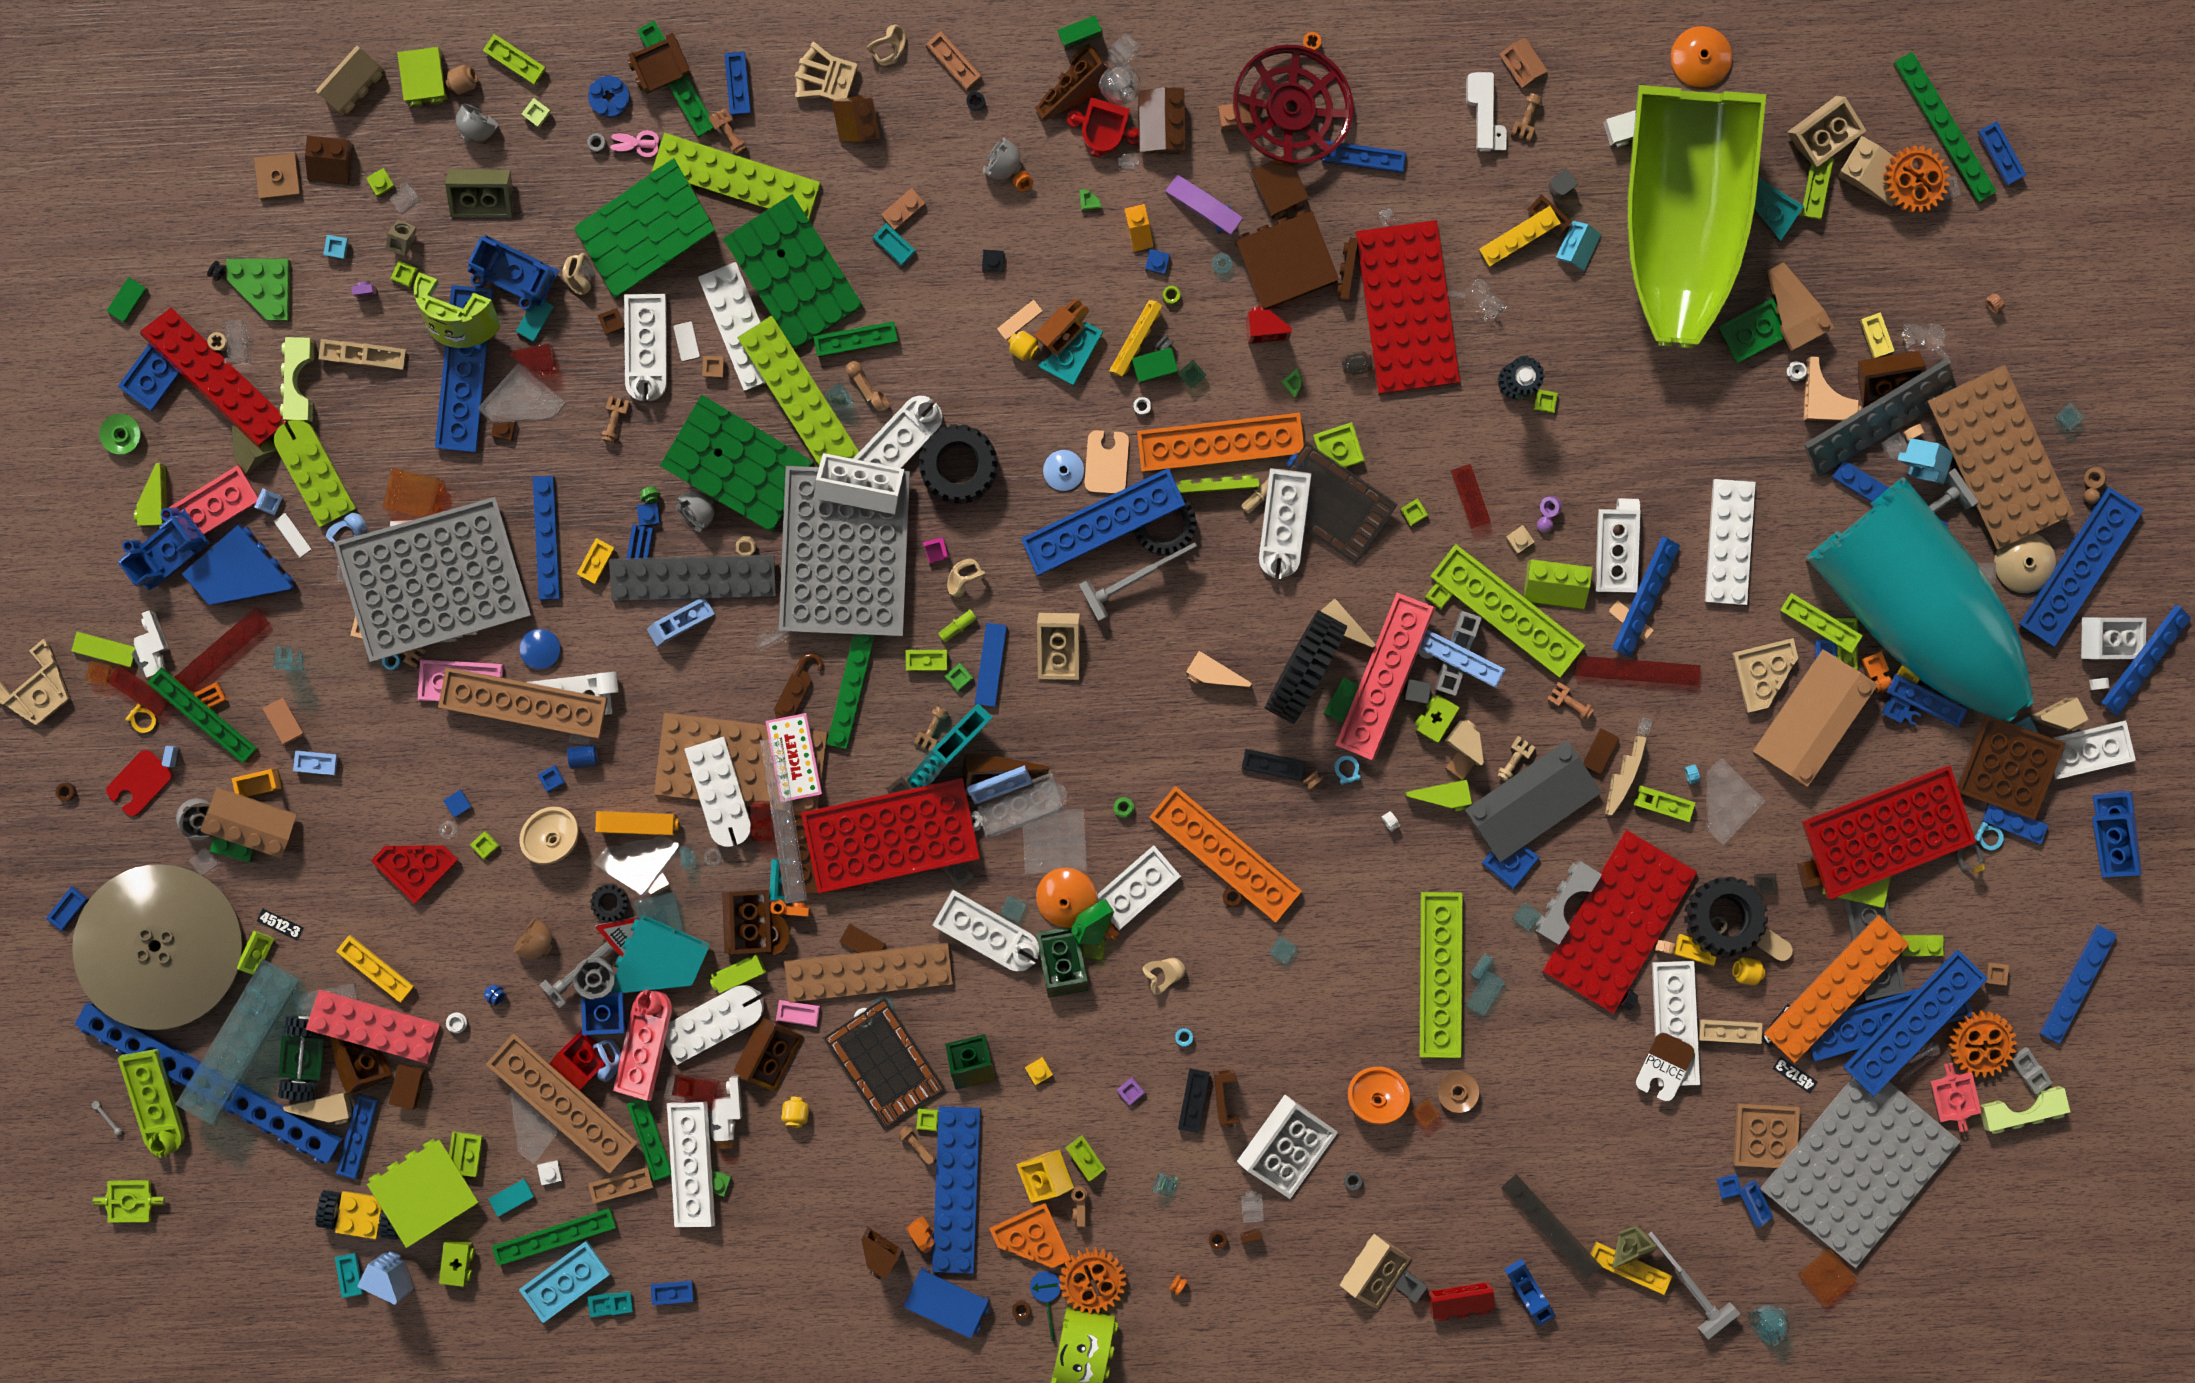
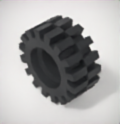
M603 885L592 894V899H590L591 910L594 911L593 914L599 917L598 919L607 922L618 920L626 914L629 908L628 894L618 885ZM606 895H613L617 899V907L612 911L604 909L602 905V900Z

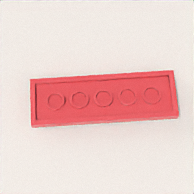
M319 989L306 1030L427 1064L440 1024Z

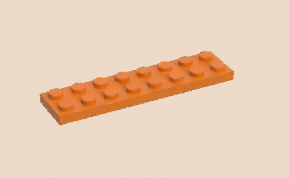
M1300 412L1137 431L1141 472L1290 456L1300 453L1304 447Z
M1176 786L1149 816V818L1274 922L1278 921L1302 892V890Z
M1877 915L1763 1034L1795 1063L1899 956L1909 943L1880 915Z

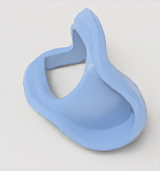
M351 513L344 520L332 525L327 531L326 537L331 543L336 542L333 536L344 526L353 530L354 537L366 533L367 525L362 516Z
M611 1039L601 1041L593 1046V1049L598 1048L599 1054L606 1064V1067L599 1069L597 1072V1078L604 1082H608L617 1073L621 1058L620 1048ZM610 1044L615 1054V1061L613 1063L607 1058L602 1045Z

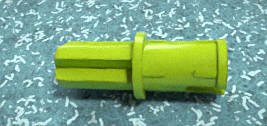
M969 609L958 619H953L954 622L938 634L944 642H947L959 632L963 633V629L978 619Z

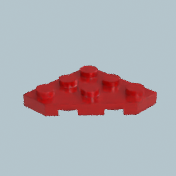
M445 845L384 846L371 862L416 904L459 859Z

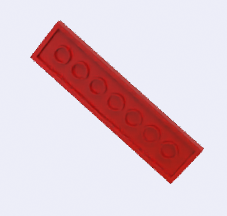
M172 307L140 331V335L258 448L275 435L281 425L288 424V421L283 420L280 411L220 353L212 350L208 342Z

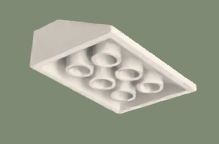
M1284 1095L1237 1162L1249 1173L1291 1199L1338 1132L1296 1101Z

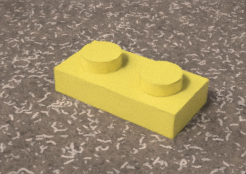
M1881 312L1860 320L1873 358L1894 352Z

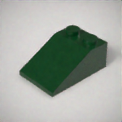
M1072 927L1036 932L1048 998L1088 991L1081 946L1071 932Z

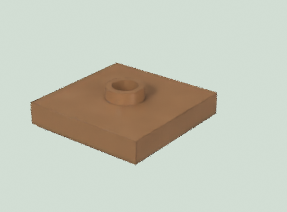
M295 153L254 158L258 197L260 200L301 195L297 155Z

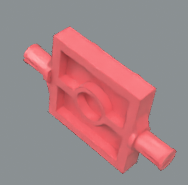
M1949 1063V1066L1948 1064L1944 1065L1947 1076L1930 1082L1940 1122L1955 1120L1958 1122L1959 1131L1964 1132V1130H1968L1966 1118L1982 1112L1972 1072L1960 1075L1955 1074L1953 1063Z

